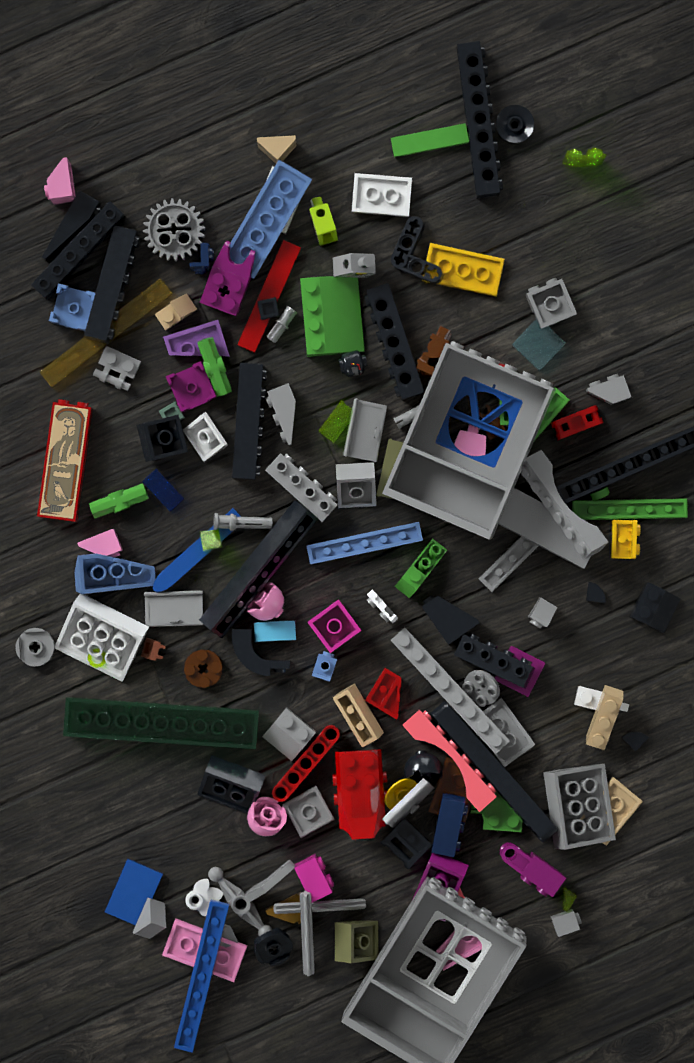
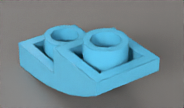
M295 621L254 623L255 642L296 640Z

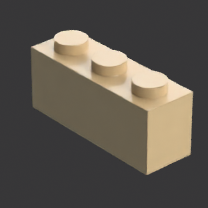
M355 683L333 697L361 747L377 740L384 733Z
M607 685L604 686L586 735V745L605 750L623 702L622 690Z

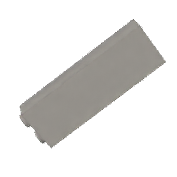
M515 488L513 489L499 525L584 569L590 557L584 560L578 554L574 545L565 536V533L558 523L554 521L553 516L544 507L543 503Z

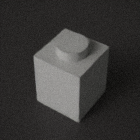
M573 909L550 916L558 937L580 930L579 924L582 922L578 912L574 913Z

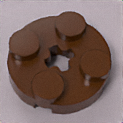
M198 650L190 654L186 659L184 673L192 685L206 688L214 685L222 675V662L213 651ZM206 663L208 665V672L201 674L198 666L199 664L204 665Z

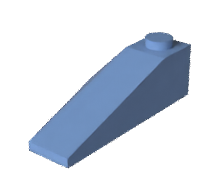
M97 553L78 555L74 572L76 592L80 594L153 586L156 580L154 566Z

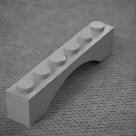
M540 450L527 457L521 470V475L530 484L544 507L553 516L554 521L558 523L565 536L574 545L578 554L585 560L601 551L608 543L607 539L597 526L578 517L564 503L554 483L553 465L543 451Z

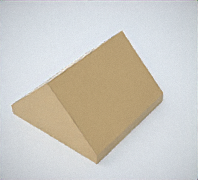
M296 136L257 138L258 148L277 164L279 159L283 161L296 147Z

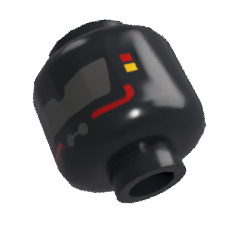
M358 350L343 353L341 359H338L341 373H345L347 377L363 374L365 371L364 367L368 366L366 356H361Z

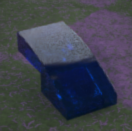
M157 469L142 481L169 511L184 499Z

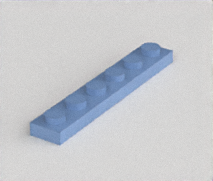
M415 522L307 545L310 564L419 542L423 541L420 524Z

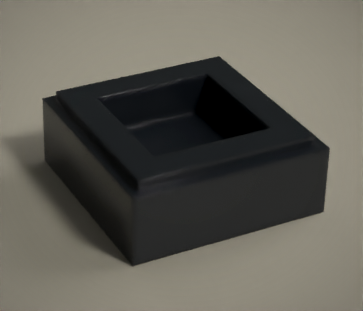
M276 297L257 301L261 320L280 317Z

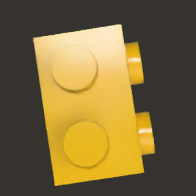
M612 520L611 558L636 559V555H639L640 544H637V536H640V525L637 524V520Z

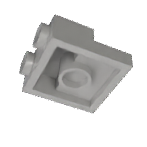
M553 278L547 281L546 285L541 288L539 285L528 289L529 293L525 295L541 329L577 315L562 279L557 280Z

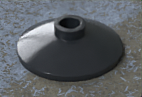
M510 105L498 114L496 129L500 137L505 141L520 143L528 139L532 134L534 118L527 108L520 105ZM516 122L518 127L512 128L511 123Z

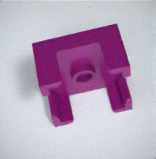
M201 361L193 364V367L166 376L181 413L217 399Z

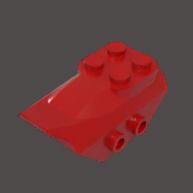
M381 749L335 752L336 774L333 775V786H337V794H334V805H338L339 828L344 829L351 839L375 838L380 828L386 826L382 818L385 816L384 802L387 791H384L383 783H387L386 771L383 772Z

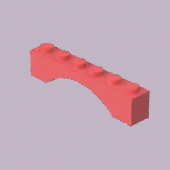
M421 710L417 711L403 724L404 728L415 740L436 745L455 761L464 778L466 798L481 812L497 797L495 795L497 790L490 783L486 785L483 782L482 778L484 776L477 768L473 770L469 766L471 761L466 755L460 756L456 751L458 746L452 740L447 741L443 735L446 733L439 725L435 727L430 722L433 718L426 710L423 713Z

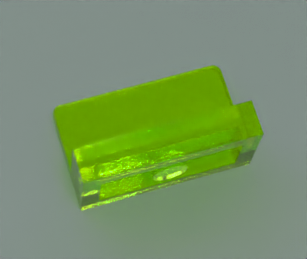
M341 400L318 430L319 433L335 443L349 424L352 408Z

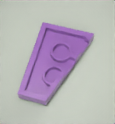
M219 320L163 336L169 355L202 356L197 342L213 337L219 356H230Z

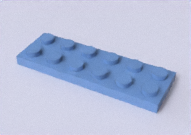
M280 159L230 245V258L237 264L243 263L251 250L256 251L251 274L253 279L256 277L312 181L310 177Z

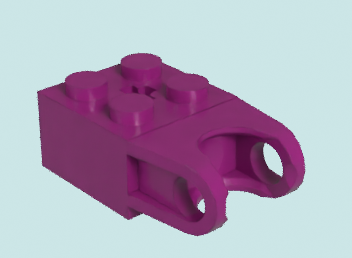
M226 241L212 266L200 303L237 316L251 280L256 251L251 250L246 260L241 264H237L231 260L229 255L231 242ZM227 286V290H230V293L223 295L221 288Z
M511 842L504 843L500 848V856L503 861L519 872L521 879L531 886L534 883L537 886V891L545 897L548 894L553 897L566 879L561 872L533 852L529 855ZM508 849L515 851L512 857L505 856V852Z

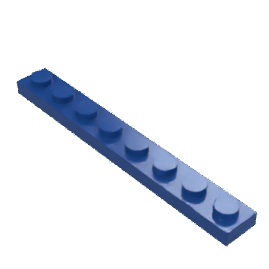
M210 900L174 1045L176 1049L191 1053L194 1051L230 904Z

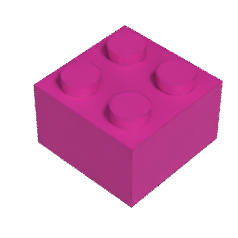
M339 599L308 621V624L330 653L361 631Z
M316 854L296 863L294 867L305 891L311 893L312 903L331 894L332 887H334L330 874L326 875L324 872L326 866L321 856L317 858Z

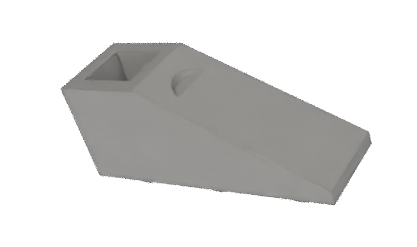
M289 383L267 391L269 396L265 398L269 408L273 407L276 414L272 416L276 425H281L283 432H280L283 443L287 442L291 446L296 401Z

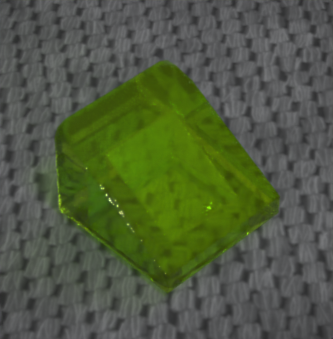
M219 529L200 532L203 551L222 548Z
M563 886L562 908L567 912L577 898V895Z

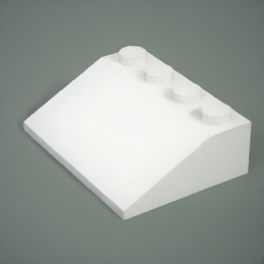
M79 594L70 609L55 644V649L123 682L149 627L84 594Z

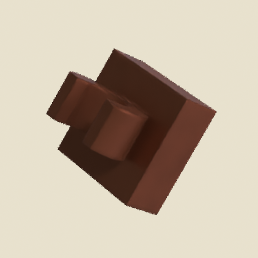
M146 638L141 656L156 661V658L163 659V656L158 655V651L160 648L165 649L166 647L159 641Z

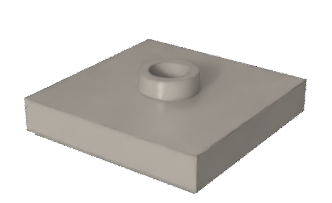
M317 786L283 803L300 838L335 820Z

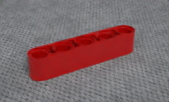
M335 725L326 726L275 785L272 791L275 800L279 802L287 800L336 743L340 732ZM328 729L336 731L337 735L334 739L326 737ZM317 743H321L324 746V751L320 754L315 753L313 750V746ZM303 758L311 760L312 765L309 768L301 766ZM290 773H297L299 775V780L296 783L289 781L288 776ZM279 787L285 788L286 796L278 797L276 789Z

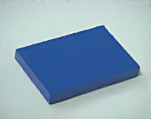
M128 858L105 913L136 926L147 898H153L163 873Z

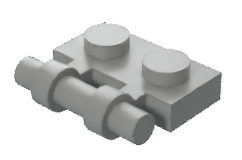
M106 346L98 364L105 366L103 372L95 369L93 376L99 378L101 382L105 383L106 381L115 385V388L119 390L122 388L128 391L131 384L125 382L126 377L135 378L141 361ZM111 369L120 373L119 378L109 375Z

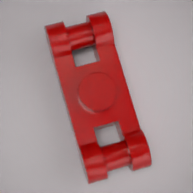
M597 405L551 422L552 428H555L557 433L555 435L557 441L604 423L602 417L600 418L597 411L599 409ZM590 414L593 421L588 422L585 415ZM567 423L569 430L564 432L562 424Z

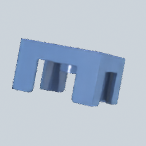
M58 283L56 291L58 295L49 321L53 324L85 331L95 293L69 288Z

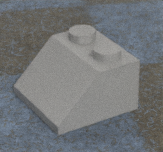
M374 462L336 464L338 508L376 506Z
M286 707L262 737L292 761L314 736L316 731Z

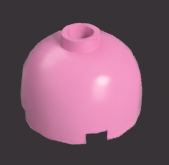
M272 582L266 583L265 589L261 593L259 592L248 606L250 610H247V612L258 620L267 621L274 617L278 618L283 612L284 596L282 591Z
M260 797L249 808L247 815L248 824L257 835L273 836L286 823V810L284 807L281 808L277 804L279 801L274 798Z

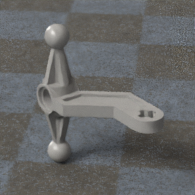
M288 860L268 878L254 885L246 893L223 877L222 869L219 867L211 868L208 872V877L211 881L218 882L227 903L230 904L233 911L256 927L258 935L261 936L273 929L269 925L263 924L252 901L269 891L291 872L295 865L291 860ZM244 899L246 905L243 908L237 907L235 905L237 900Z

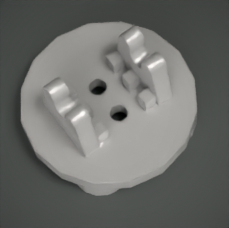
M484 669L470 672L462 685L464 692L481 707L494 703L500 694L498 682L492 675L485 672Z

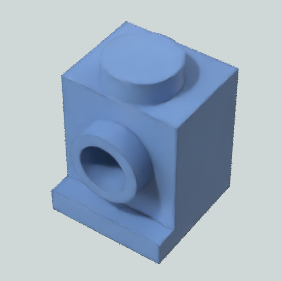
M323 651V654L319 653L312 676L330 681L337 661L334 658L335 654ZM323 662L329 664L327 669H322L321 664Z

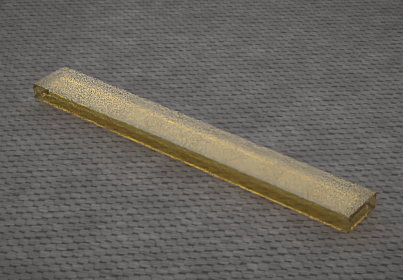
M161 278L120 309L118 322L115 321L114 324L115 336L113 340L172 295ZM84 337L41 370L40 373L48 384L53 387L107 344Z

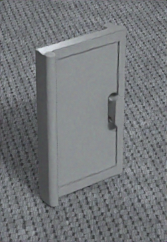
M357 398L354 399L343 456L377 462L387 411L386 405L362 401Z
M203 591L144 592L146 626L203 625L199 621L203 615Z
M423 778L382 818L385 824L390 825L394 829L409 813L413 814L420 807L418 804L434 787Z

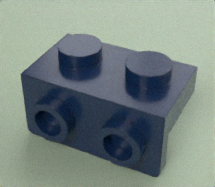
M200 243L201 262L189 263L190 269L195 274H207V271H211V262H214V250L210 248L208 243Z

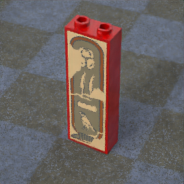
M58 399V403L53 402L37 516L77 522L93 408L88 407V403L77 402V405L69 404L70 401Z

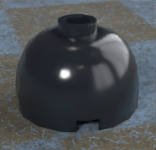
M421 750L417 751L416 755L411 756L407 760L404 767L405 779H414L417 783L423 778L426 781L431 778L437 781L443 777L441 762L435 755Z

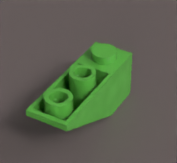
M432 538L395 587L410 598L447 552V549Z

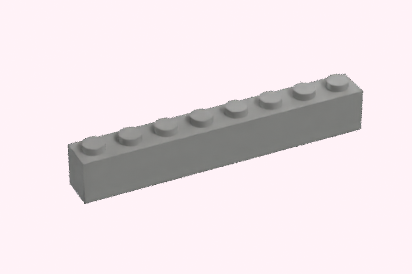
M405 627L391 639L395 646L495 754L510 742Z

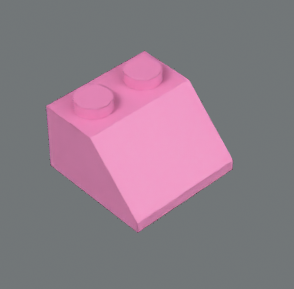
M67 157L60 161L47 178V185H44L45 195L53 204L73 202L76 197L72 167Z

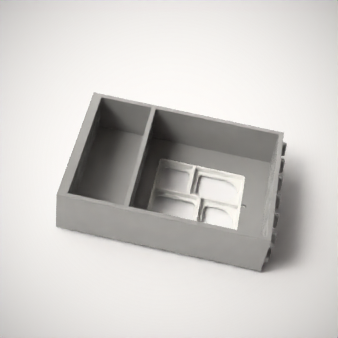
M426 877L344 1010L341 1021L408 1063H454L526 948V936L521 929L517 927L513 929L508 926L506 920L500 917L498 919L493 917L488 909L484 907L480 909L475 906L474 901L467 897H460L456 890L451 887L445 888L441 885V881L434 877L431 879ZM446 919L453 924L455 933L445 951L439 954L425 946L422 941L435 921ZM465 936L477 937L482 944L481 953L475 962H470L455 953L456 946ZM417 951L436 962L432 972L425 980L407 970L408 963ZM448 960H453L468 970L467 976L453 996L434 986L435 980Z

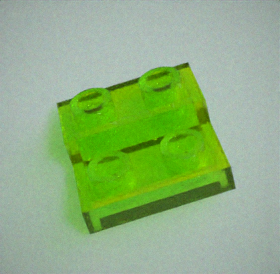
M594 147L588 149L585 155H582V152L579 150L571 149V151L567 150L562 164L575 167L597 166L603 163L607 154H604L603 150Z

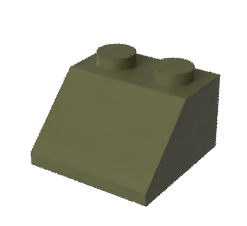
M378 921L335 922V961L357 963L376 960L378 957Z

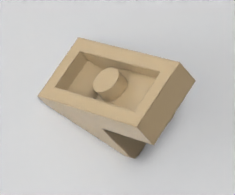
M186 293L172 300L168 306L157 312L155 316L164 329L168 330L195 312L197 308Z

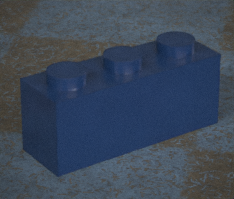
M443 793L431 853L454 857L455 851L459 852L461 840H458L459 833L463 834L465 822H461L462 816L467 815L469 805L465 803L466 797Z

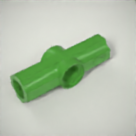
M213 337L198 341V347L204 360L203 365L208 378L211 380L216 397L232 392L225 373L227 371L223 359L219 356Z
M142 483L126 490L122 489L108 494L107 497L93 501L89 505L94 519L112 512L117 513L128 509L131 505L146 501L149 497Z

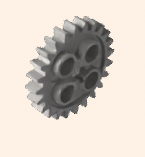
M171 198L170 204L163 200L164 206L161 207L157 203V210L150 209L153 215H146L150 221L143 223L148 227V229L143 230V233L149 235L144 239L145 241H151L148 247H155L153 253L160 252V258L166 255L167 261H169L171 256H174L175 261H177L178 256H181L185 260L186 253L191 257L192 249L198 251L195 245L202 243L199 238H205V235L200 233V231L205 230L204 226H200L204 220L197 219L201 214L200 212L194 213L195 206L189 209L188 201L182 205L181 199L178 200L177 204H175L173 198ZM180 216H187L188 222L186 224L178 223ZM161 217H168L169 223L167 225L159 224ZM173 226H176L177 229L191 228L190 231L177 230L176 234H172L171 231L157 232L158 229L171 230ZM187 234L190 237L189 241L184 244L179 242L180 236ZM162 236H169L170 242L163 245L160 243Z

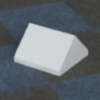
M206 412L183 429V432L203 462L228 446Z

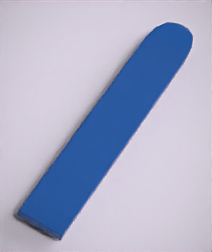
M234 508L226 514H234L236 517H241ZM212 526L157 576L153 584V590L161 592L171 587L233 531L221 528L214 530Z

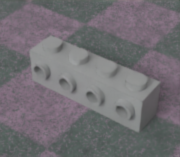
M280 453L265 471L323 522L338 506L335 503L337 499L330 492L326 495L321 490L323 486L315 479L311 481L307 477L309 473L301 466L296 468L293 465L294 460L288 454L283 456Z

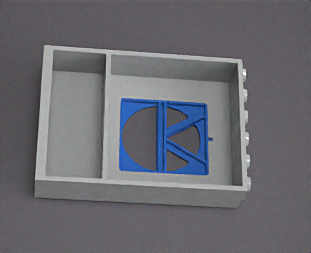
M452 341L451 344L446 343L382 494L490 540L495 534L556 389L552 387L553 383L544 379H541L540 382L534 380L536 376L525 371H523V374L517 373L518 369L511 365L505 364L503 367L499 365L500 361L487 356V359L481 358V353L469 349L467 352L463 350V345ZM477 392H488L498 397L502 404L480 420ZM466 395L470 397L472 417L454 409L458 401ZM503 412H508L509 426L507 431L489 424ZM450 416L504 440L498 448L489 454L482 456L467 455L461 452L451 440L449 418Z

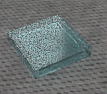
M536 319L512 346L540 371L566 342L549 326L541 329Z

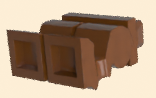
M440 326L436 335L431 334L430 342L427 346L428 352H423L422 356L417 360L418 374L431 379L434 367L430 365L437 364L445 344H450L449 340L452 336L450 330Z

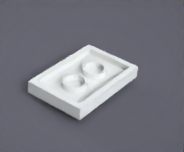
M355 173L352 212L409 217L412 178Z

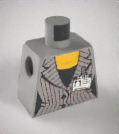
M349 253L333 258L334 277L367 278L375 274L374 254Z

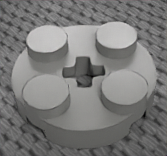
M41 628L27 629L16 642L17 656L29 666L44 665L51 660L55 651V643L51 634ZM34 641L40 645L37 653L30 649V645H33Z

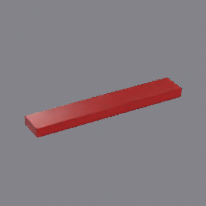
M283 240L257 301L276 297L278 302L301 247ZM257 301L237 344L254 353L270 320H261Z

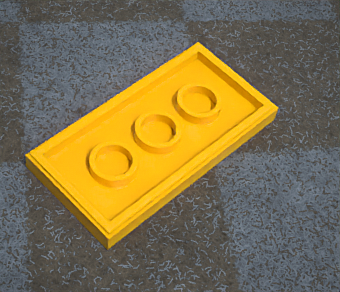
M430 243L426 261L439 266L444 274L442 281L437 283L438 285L497 297L505 259ZM426 268V273H429L432 276V279L435 276H439L437 270H435V272L428 271V269Z

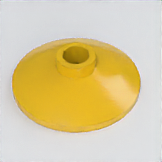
M410 778L394 783L386 793V806L392 810L418 783Z

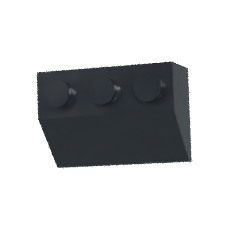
M211 755L197 795L248 814L249 808L257 800L266 775Z

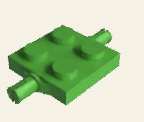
M498 792L495 793L497 797L481 812L470 810V813L482 814L483 830L522 832V819Z

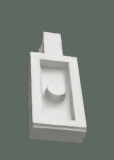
M578 686L574 705L596 710L602 691ZM622 703L620 710L627 712L629 704Z

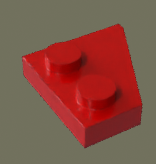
M384 668L365 699L366 702L396 720L399 715L401 677Z

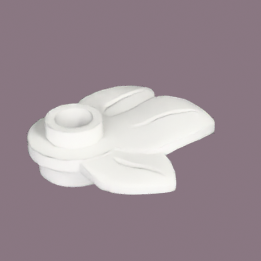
M201 879L196 882L193 891L189 892L186 896V905L192 910H198L202 916L207 915L211 899L219 901L223 896V892L220 889L209 887L208 879ZM198 897L199 902L193 903L192 898Z

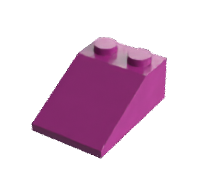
M432 853L415 895L426 877L430 879L434 877L441 881V885L445 888L451 887L458 892L469 865L445 855Z

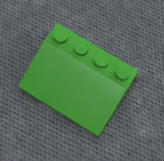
M334 276L300 278L307 357L343 354L355 350L364 352L358 278Z

